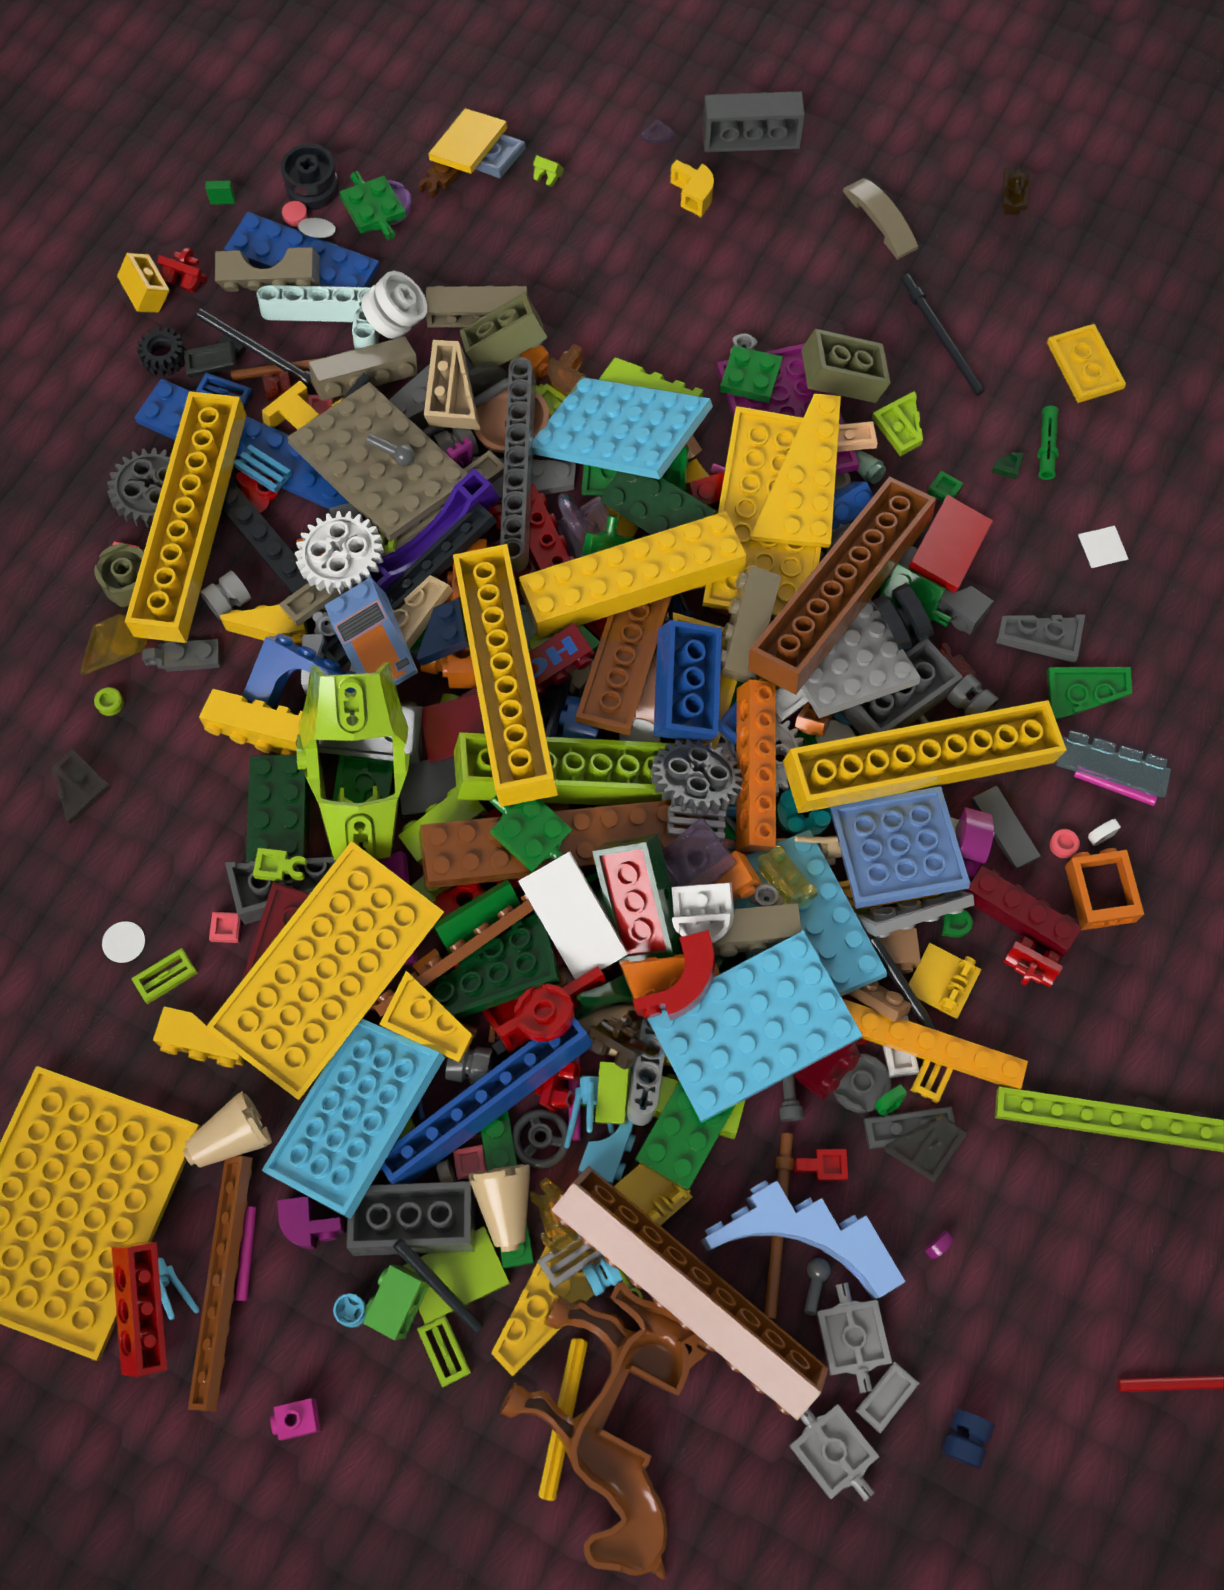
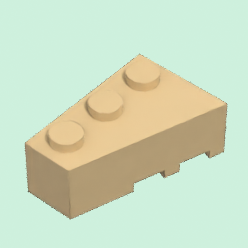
M433 340L424 409L426 421L429 426L481 430L466 360L459 341Z

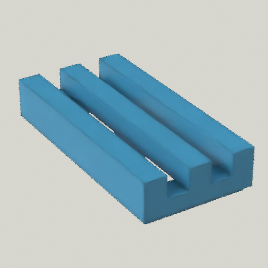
M249 445L247 447L248 451L240 455L241 459H236L234 462L235 468L272 492L277 493L292 476L291 470L254 446ZM252 456H254L255 458H257L258 460H260V461L263 462L264 464L268 465L269 467H271V468L274 469L275 471L279 472V473L282 474L283 476L277 474L276 472H274L273 470H271V469L268 468L267 466L263 465L262 463H260V462L257 461L256 459L252 458ZM247 462L278 482L276 484L245 464Z

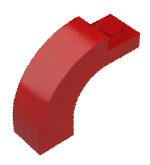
M709 930L679 937L685 958V966L681 978L674 986L665 991L633 999L638 1016L644 1015V1018H653L661 1015V1010L667 1009L670 1020L685 1015L701 1002L711 986L715 973V953Z

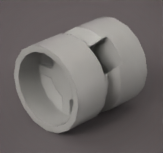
M231 570L219 578V584L211 583L200 591L202 598L219 620H221L220 615L233 611V606L241 607L251 600L246 587Z

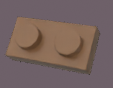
M878 981L848 993L894 1022L907 1015L912 1006L911 1003L903 999L902 995L880 986Z

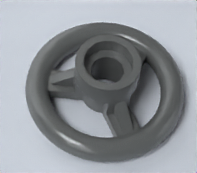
M536 1109L527 1112L519 1118L512 1131L515 1155L521 1162L526 1165L529 1164L533 1168L543 1169L554 1166L568 1152V1149L564 1147L568 1125L560 1115L547 1109ZM539 1118L553 1121L559 1127L562 1138L552 1136L551 1129L547 1125L540 1123ZM530 1121L532 1125L528 1133L530 1144L523 1150L520 1143V1135L524 1126ZM539 1133L545 1134V1141L537 1142L535 1140L536 1135ZM549 1145L560 1147L550 1158L542 1160L532 1158L538 1149L546 1148Z

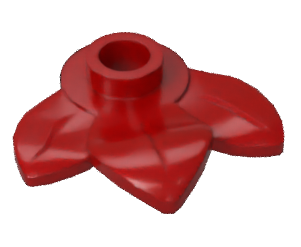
M243 472L236 474L237 481L242 486L241 492L260 514L268 509L270 501L275 499L280 493V490L277 493L271 490L264 492L266 487ZM267 475L264 476L265 478L269 479V480L272 481L273 483H275V484L277 483V482H276L273 478H271L270 476H267Z

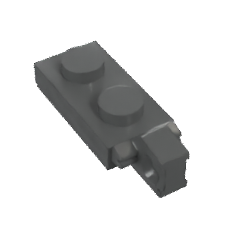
M218 639L187 641V643L169 642L158 644L157 648L142 649V660L146 666L157 665L158 669H165L166 672L219 668L220 642Z

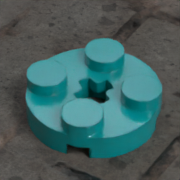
M791 788L781 794L776 809L779 826L784 832L794 836L810 830L813 837H819L825 832L832 818L831 807L813 810L809 813L808 818H804L803 814H798Z

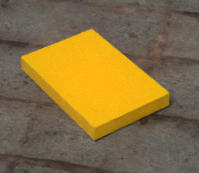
M465 108L429 152V158L431 161L472 174L505 132L507 122Z
M1095 324L1048 338L1047 344L1078 403L1125 388L1126 382Z

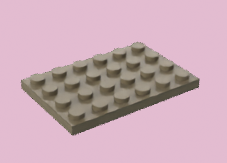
M370 382L287 437L288 444L366 519H369L371 524L376 526L377 530L390 542L448 500L454 486L468 474ZM371 433L396 446H410L415 453L414 461L408 466L398 465L392 455L365 443L367 436Z

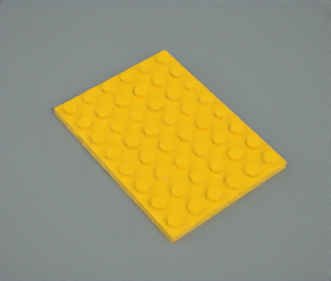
M36 1066L0 1142V1324L100 1361L117 1322L111 1247L139 1242H152L187 1161L183 1153V1149L186 1148L185 1141L200 1129L201 1126Z

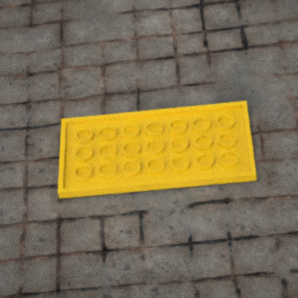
M736 406L718 513L726 511L746 554L745 569L753 565L781 575L771 618L775 619L818 566L821 547L753 541L749 539L803 418ZM738 575L707 584L705 586L702 606L729 610L733 597H736L738 590L735 587Z
M351 841L205 1029L297 1100H300L373 1006L377 998L383 993L444 914V911Z

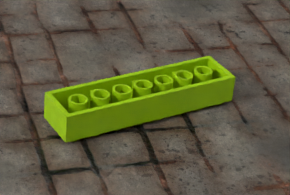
M459 732L454 749L457 799L491 801L497 794L486 736L482 733ZM546 737L558 795L540 799L543 803L614 806L663 801V792L656 793V785L651 784L653 776L650 775L654 757L658 756L659 749L665 750L667 743Z

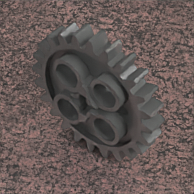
M156 448L152 449L151 454H147L146 450L142 449L140 456L133 451V459L129 460L126 457H122L124 465L115 464L117 472H110L112 481H107L109 487L107 493L113 508H116L119 516L124 515L127 522L134 518L136 526L145 521L147 528L150 527L158 504L155 502L159 500L171 455L168 457L165 449L161 454H157Z
M687 738L684 745L679 740H676L674 746L667 743L665 750L659 749L658 756L654 757L650 775L653 776L651 784L656 785L655 792H663V801L671 799V807L679 804L681 805V812L690 808L693 815H696L697 810H701L704 816H707L709 809L713 813L718 814L720 808L726 811L729 804L734 805L736 797H739L742 788L743 778L740 777L742 770L736 769L737 761H729L730 753L721 754L722 747L714 750L712 749V742L703 746L700 739L697 740L696 744H692L691 740Z

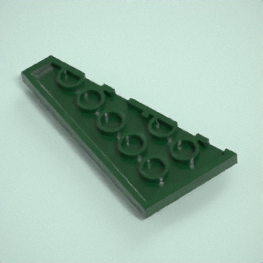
M533 910L534 914L523 922L518 920L511 925L512 929L500 938L494 937L457 963L459 967L447 975L445 973L441 974L435 979L437 982L426 989L456 1020L517 999L532 987H542L541 984L556 985L561 983L552 939L535 910Z

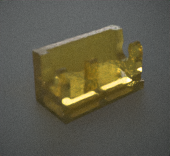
M782 845L759 856L758 870L769 883L774 885L778 895L783 896L785 904L798 903V906L801 907L818 896L816 887L813 883L810 884L790 860Z
M545 1178L540 1182V1185L546 1194L538 1196L535 1192L530 1191V1198L539 1207L545 1229V1233H541L542 1242L550 1248L553 1255H556L578 1240L579 1237L574 1229L561 1224L556 1218V1214L551 1211L565 1192Z

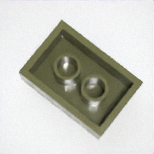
M525 292L459 330L465 351L481 376L486 373L495 372L500 365L507 361H513L529 348L538 347L548 338L540 316Z
M815 329L801 349L808 389L876 403L890 385L884 347L881 343Z

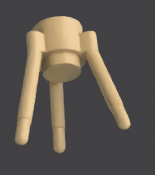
M837 835L828 837L796 836L794 838L796 842L817 843L829 865H835V858L842 857ZM776 838V843H779V842H781V841H783V840H786V839H788V838H781V839H777V838Z

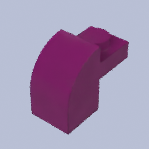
M965 807L956 825L955 834L967 874L970 877H974L980 864L986 863L993 841L994 825L992 814Z
M309 1197L277 1200L280 1228L291 1242L301 1248L314 1250L316 1249L315 1237H319V1241H331L337 1239V1234L345 1233L344 1220L340 1217L314 1221L313 1200Z

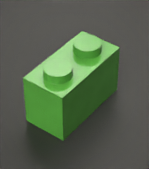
M390 1265L389 1268L382 1272L379 1278L378 1285L380 1287L376 1296L370 1299L365 1308V1314L367 1315L363 1324L393 1340L405 1339L429 1285L414 1271L402 1265Z

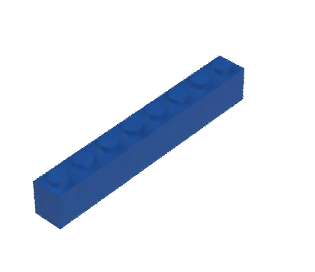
M575 1017L571 1027L562 1036L552 1041L538 1042L531 1040L398 1140L381 1166L382 1171L393 1185L411 1184L591 1048L592 1040Z

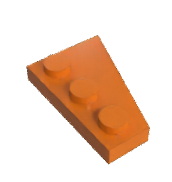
M684 954L660 959L656 957L645 958V960L633 962L629 960L619 961L633 999L662 992L674 986L684 971ZM716 962L714 977L720 975Z

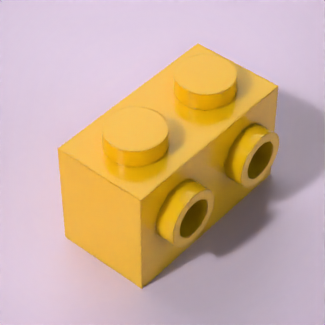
M127 253L117 274L118 279L136 311L159 312L169 292L168 286L149 254Z

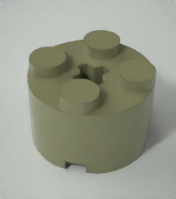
M124 543L106 548L100 554V559L94 568L95 577L104 593L112 602L120 607H127L130 604L144 554L140 548L128 546Z

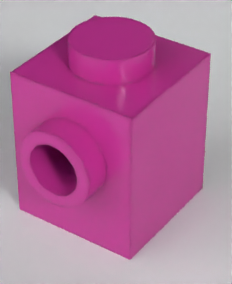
M310 1398L274 1407L275 1415H271L270 1422L273 1435L278 1434V1440H288L321 1432L316 1399Z

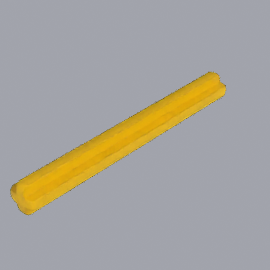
M572 1338L558 1400V1407L572 1418L588 1345L586 1340L580 1338ZM553 1429L539 1490V1497L549 1501L556 1499L566 1451Z

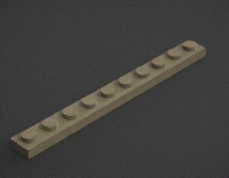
M490 450L463 469L469 473L475 468L491 484L504 475V464ZM444 504L397 537L395 550L422 532L440 512ZM385 538V545H388L389 540ZM384 552L383 554H380V555H381V556H384V555H387V554H389V553H391V552ZM307 583L279 605L283 612L298 627L312 617L316 611L324 608L325 604L341 594H339L337 588H334L333 592L328 594L326 587L318 591L316 585L310 586ZM344 587L343 593L348 590V587Z

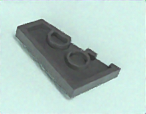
M1034 615L1002 616L996 643L1075 663L1079 655L1085 615H1076L1075 618H1062V615H1052L1051 618H1037Z

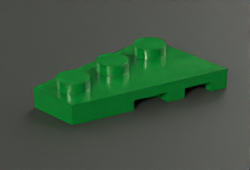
M1049 667L1047 669L1048 700L1055 719L1059 720L1130 696L1132 694L1131 667Z

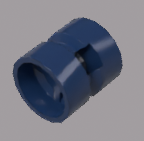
M955 1409L950 1423L953 1433L946 1435L941 1452L957 1461L981 1469L986 1455L983 1445L990 1442L995 1425L977 1415Z

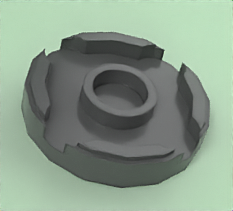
M860 1054L861 1057L857 1066L852 1071L847 1072L841 1079L839 1087L833 1093L837 1101L846 1109L856 1113H869L875 1110V1103L891 1090V1080L886 1066L879 1059L868 1054Z

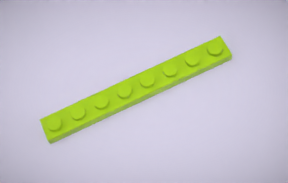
M1006 1087L997 1088L995 1118L1224 1152V1120Z

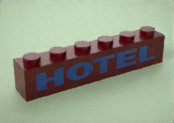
M575 623L529 652L538 698L545 694L546 688L566 681L569 678L568 674L577 668L582 670L589 666L595 657L594 651ZM477 686L459 698L478 694Z

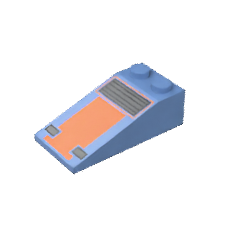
M371 577L325 604L331 624L356 674L375 673L383 663L390 662L395 685H398L418 673L387 594Z

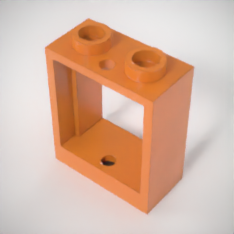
M1109 848L1100 851V854L1090 855L1089 852H1081L1072 856L1065 869L1079 924L1082 927L1081 931L1135 923L1144 915L1127 850L1117 851L1116 848ZM1116 863L1127 906L1092 910L1082 868Z

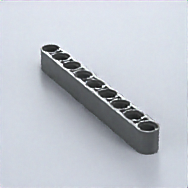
M524 357L516 358L510 363L508 376L500 545H508L510 556L518 554L510 557L513 572H521L527 567L529 562L536 378L532 363Z

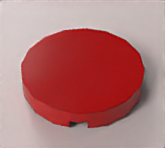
M541 984L542 987H532L519 997L514 1008L515 1021L520 1032L528 1039L538 1042L552 1041L562 1036L571 1027L575 1017L574 1005L568 992L560 986Z

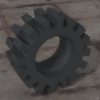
M159 326L156 327L155 332L152 329L147 330L148 336L144 333L141 335L142 340H138L137 344L139 347H137V352L143 366L152 375H156L158 372L160 377H164V372H167L168 376L173 375L171 370L174 369L178 372L180 371L178 365L182 367L185 365L184 351L186 349L181 336L177 335L174 329L170 332L169 327H164L162 331ZM158 348H171L170 352L164 356L153 355Z

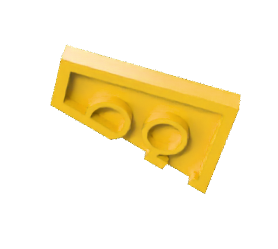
M407 971L380 1022L382 1027L433 1049L460 1064L474 1037Z

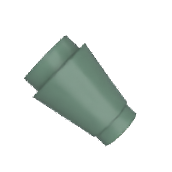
M854 450L859 462L857 472L867 483L876 484L886 472L883 461L864 451Z

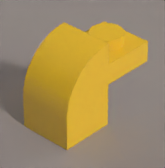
M676 160L671 166L670 183L682 188L681 207L702 217L712 202L713 174L704 164L696 170L690 165Z

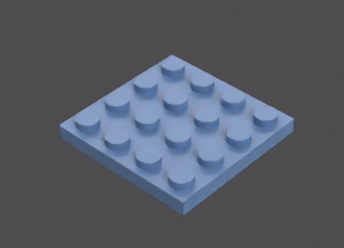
M941 786L831 807L830 812L856 909L969 888L970 881Z

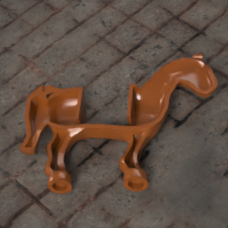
M623 1282L615 1286L611 1299L636 1320L641 1327L639 1331L628 1330L618 1314L599 1312L591 1308L585 1300L579 1299L571 1303L558 1295L546 1314L544 1324L554 1329H560L566 1325L587 1329L595 1334L604 1343L610 1354V1374L597 1397L583 1413L574 1419L564 1413L546 1391L539 1389L534 1392H528L524 1387L516 1383L512 1385L501 1406L500 1414L510 1418L520 1414H530L540 1417L547 1422L562 1442L573 1470L590 1488L605 1496L619 1514L621 1520L614 1526L602 1532L592 1534L585 1541L583 1550L588 1564L597 1569L614 1570L634 1576L652 1572L664 1580L666 1578V1571L661 1555L666 1548L667 1540L666 1513L646 1472L651 1456L602 1429L629 1372L667 1392L679 1396L687 1380L689 1369L707 1354L708 1348L705 1347L701 1338L692 1330L684 1329L678 1323L677 1317L670 1311L660 1308L655 1302L637 1297ZM685 1344H689L692 1347L690 1355Z

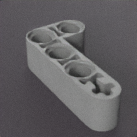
M644 1016L639 1028L638 1038L649 1044L648 1049L653 1050L657 1055L650 1056L644 1053L637 1057L633 1066L626 1111L629 1121L638 1126L646 1125L652 1120L658 1104L665 1056L652 1027L649 1026L648 1019L644 1018ZM647 1076L652 1080V1083H645L640 1077ZM641 1097L646 1098L644 1110L640 1109L639 1102Z

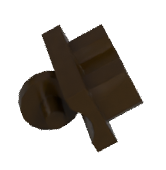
M1004 168L1002 208H1004L1005 214L1018 215L1020 210H1027L1029 170L1017 169L1014 171L1010 168Z
M628 1015L622 1016L619 1020L611 1017L609 1021L603 1019L597 1026H590L587 1033L593 1037L591 1050L599 1055L608 1054L611 1048L617 1051L614 1060L615 1065L624 1070L633 1066L637 1057L646 1053L649 1044L635 1037L637 1031L631 1028L632 1018Z

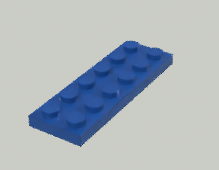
M250 212L246 213L224 248L225 251L240 250L248 258L250 264L267 269L277 265L285 256L288 248L313 247L320 256L319 285L312 286L368 287L380 268L378 260L322 239L308 236L301 231Z

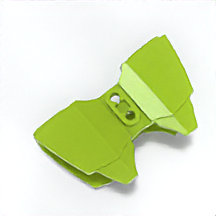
M390 662L383 663L375 673L324 675L318 666H310L307 697L298 724L300 734H297L298 770L304 769L305 777L319 804L333 858L337 860L351 841L358 846L359 842H363V847L366 848L364 851L375 859L390 857L395 835L399 795L408 772L410 753H405L404 746L407 744L409 727L399 701ZM349 687H352L356 691L353 693H348L345 690ZM350 711H354L353 716L350 715ZM392 736L395 778L393 795L381 798L377 786H373L372 797L363 803H353L344 797V788H340L337 801L327 800L317 740L356 741Z

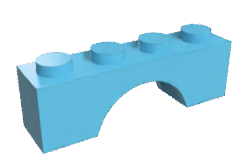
M631 1066L630 1085H631V1078H632L633 1066ZM640 1077L643 1082L652 1083L649 1077ZM641 1097V1099H640L639 1104H640V1109H641V1110H644V1107L641 1106L642 1103H643V1100H644V1098H642V1097ZM627 1117V1125L620 1124L616 1132L610 1137L600 1141L588 1142L578 1174L580 1175L590 1166L612 1186L615 1180L620 1181L626 1164L621 1162L625 1151L631 1152L636 1136L631 1134L635 1124L629 1121Z

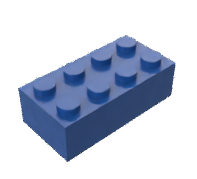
M669 620L658 629L653 736L685 741L689 738L692 742H697L700 739L702 743H706L718 736L722 628Z

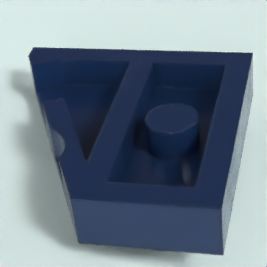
M459 598L433 609L417 655V660L422 666L469 648L463 608Z

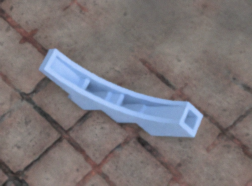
M765 1180L751 1188L750 1190L753 1195L747 1198L746 1201L752 1210L749 1211L747 1206L731 1215L734 1220L726 1226H723L721 1221L705 1230L708 1236L701 1240L706 1251L728 1241L750 1236H779L799 1240L821 1249L841 1262L860 1281L872 1299L882 1297L905 1282L867 1216L857 1219L855 1215L849 1217L839 1224L842 1228L840 1230L822 1198L815 1202L811 1198L806 1199L795 1206L798 1211L796 1213L778 1181L769 1185Z

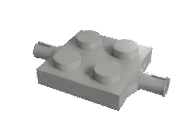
M848 1283L837 1284L835 1286L840 1304L832 1309L816 1312L830 1376L841 1373L856 1374L859 1393L873 1391L868 1371H871L876 1366L892 1363L878 1301H852Z
M838 1404L825 1415L815 1417L808 1408L804 1412L805 1414L800 1417L806 1427L789 1447L829 1499H832L843 1488L853 1485L863 1500L866 1501L875 1492L862 1476L867 1467L878 1459L879 1456Z

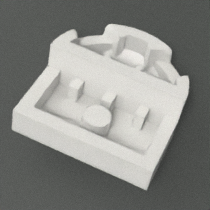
M732 882L672 887L674 910L672 922L676 932L680 933L682 937L709 930L712 943H714L729 931L734 920Z

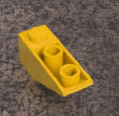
M261 605L251 610H233L228 612V614L220 615L227 631L263 641L266 637L284 634L291 637L293 643L296 644L302 642L303 635H308L306 621L297 627L283 612L280 605Z
M164 1006L153 1041L161 1047L160 1050L162 1052L177 1055L178 1051L189 1053V1058L198 1061H205L206 1057L216 1059L218 1065L233 1068L234 1064L244 1066L245 1061L229 1046L206 1030V1025L193 1013Z

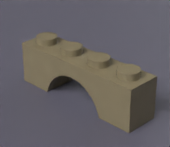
M313 247L288 248L283 259L277 265L267 269L252 267L248 258L240 250L215 251V281L225 291L237 292L239 288L258 291L261 287L267 285H319L320 256Z

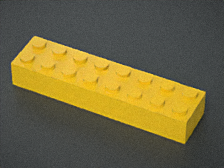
M724 511L520 576L521 595L537 636L540 639L561 632L573 623L580 626L581 624L583 625L738 575L745 570L746 554L727 512Z

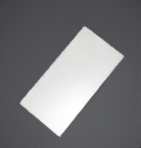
M570 851L518 881L575 980L597 966L602 970L629 954Z

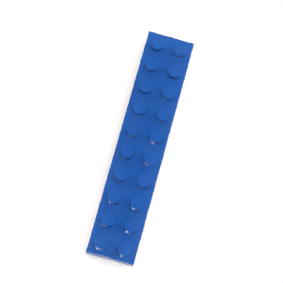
M161 378L134 417L136 422L175 440L189 390ZM246 416L235 461L236 459L240 460V455L243 452L246 453L248 451L247 447L252 445L291 470L292 476L281 488L327 509L349 503L288 444V434ZM252 456V458L256 459L257 461H259V462L262 463L263 465L267 466L268 468H270L271 470H273V471L276 472L277 474L283 476V475L280 474L279 472L275 471L274 469H272V468L269 467L268 465L264 464L263 462H261L260 460H258L257 458H255L254 456ZM247 462L245 464L262 476H266V474Z

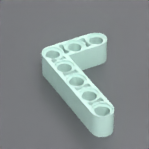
M267 285L257 291L261 316L267 320L353 322L352 334L355 349L379 343L380 333L370 325L361 306L362 297L370 287Z

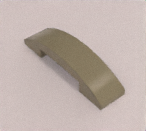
M862 178L843 188V192L856 208L861 206L884 234V244L897 260L918 249L915 237L904 217L891 199L878 186Z

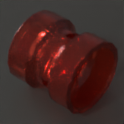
M288 371L280 372L278 376L270 374L262 376L268 401L276 400L277 397H280L292 387Z

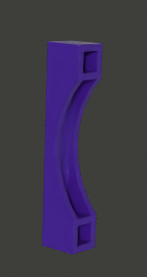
M473 468L454 486L443 508L422 532L395 550V552L381 556L383 563H376L379 572H370L372 579L383 591L389 587L478 502L486 510L492 507L500 498L491 483Z

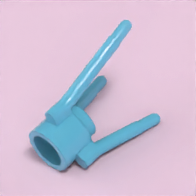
M599 1077L580 1078V1087L575 1088V1101L564 1143L566 1149L571 1144L581 1100L583 1104H587V1132L591 1133L593 1130L594 1105L597 1104ZM607 1124L609 1133L613 1134L615 1132L614 1125Z
M158 1258L161 1300L168 1318L173 1320L175 1317L164 1288L169 1284L168 1279L171 1280L192 1311L198 1313V1306L175 1275L172 1265L166 1266L165 1260Z

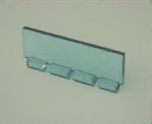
M1070 730L1067 738L1063 737L1067 751L1057 759L1056 766L1165 798L1171 771L1170 768H1166L1167 759L1147 754L1145 761L1141 760L1143 756L1142 751L1122 745L1118 753L1114 752L1116 748L1115 743L1094 737L1090 745L1088 744V735Z

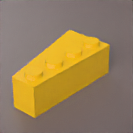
M212 689L199 716L207 732L217 736L220 733L230 736L231 740L239 744H245V742L253 744L255 748L265 753L273 751L280 755L297 754V734H300L298 724L303 711H300L299 715H294L288 707L279 705L277 710H274L264 701L255 699L251 704L243 696Z

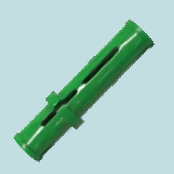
M1046 406L1042 409L1041 447L1038 449V458L1040 459L1039 477L1044 480H1050L1055 477L1056 459L1059 456V450L1056 447L1059 409L1055 406ZM1049 449V458L1047 459V451Z

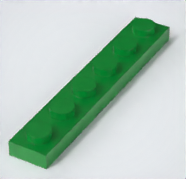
M507 1110L481 1130L487 1171L493 1170V1168L517 1165ZM527 1220L525 1242L519 1243L520 1249L507 1252L501 1251L504 1269L534 1263Z

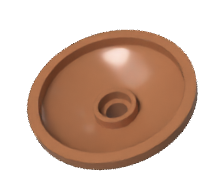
M508 389L476 409L481 429H474L476 437L485 447L499 453H505ZM537 391L535 397L534 438L540 430L547 426L550 419L547 403Z

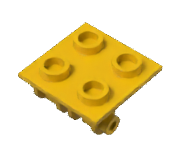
M929 943L920 960L921 962L909 982V986L920 1001L958 1019L981 969L975 966L976 961L973 958L965 957L962 960Z
M641 1164L637 1165L613 1186L660 1226L692 1198L689 1193L690 1189L689 1191L684 1190Z

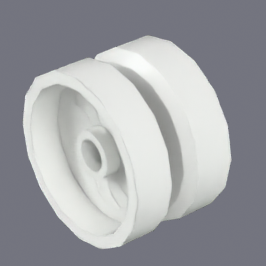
M387 272L362 297L361 306L368 322L378 333L387 338L397 339L403 337L410 331L412 326L417 325L427 314V302L421 289L411 278L401 272Z

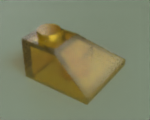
M122 614L94 624L79 673L86 675L141 652L146 646L147 638L133 637L125 623L126 616Z

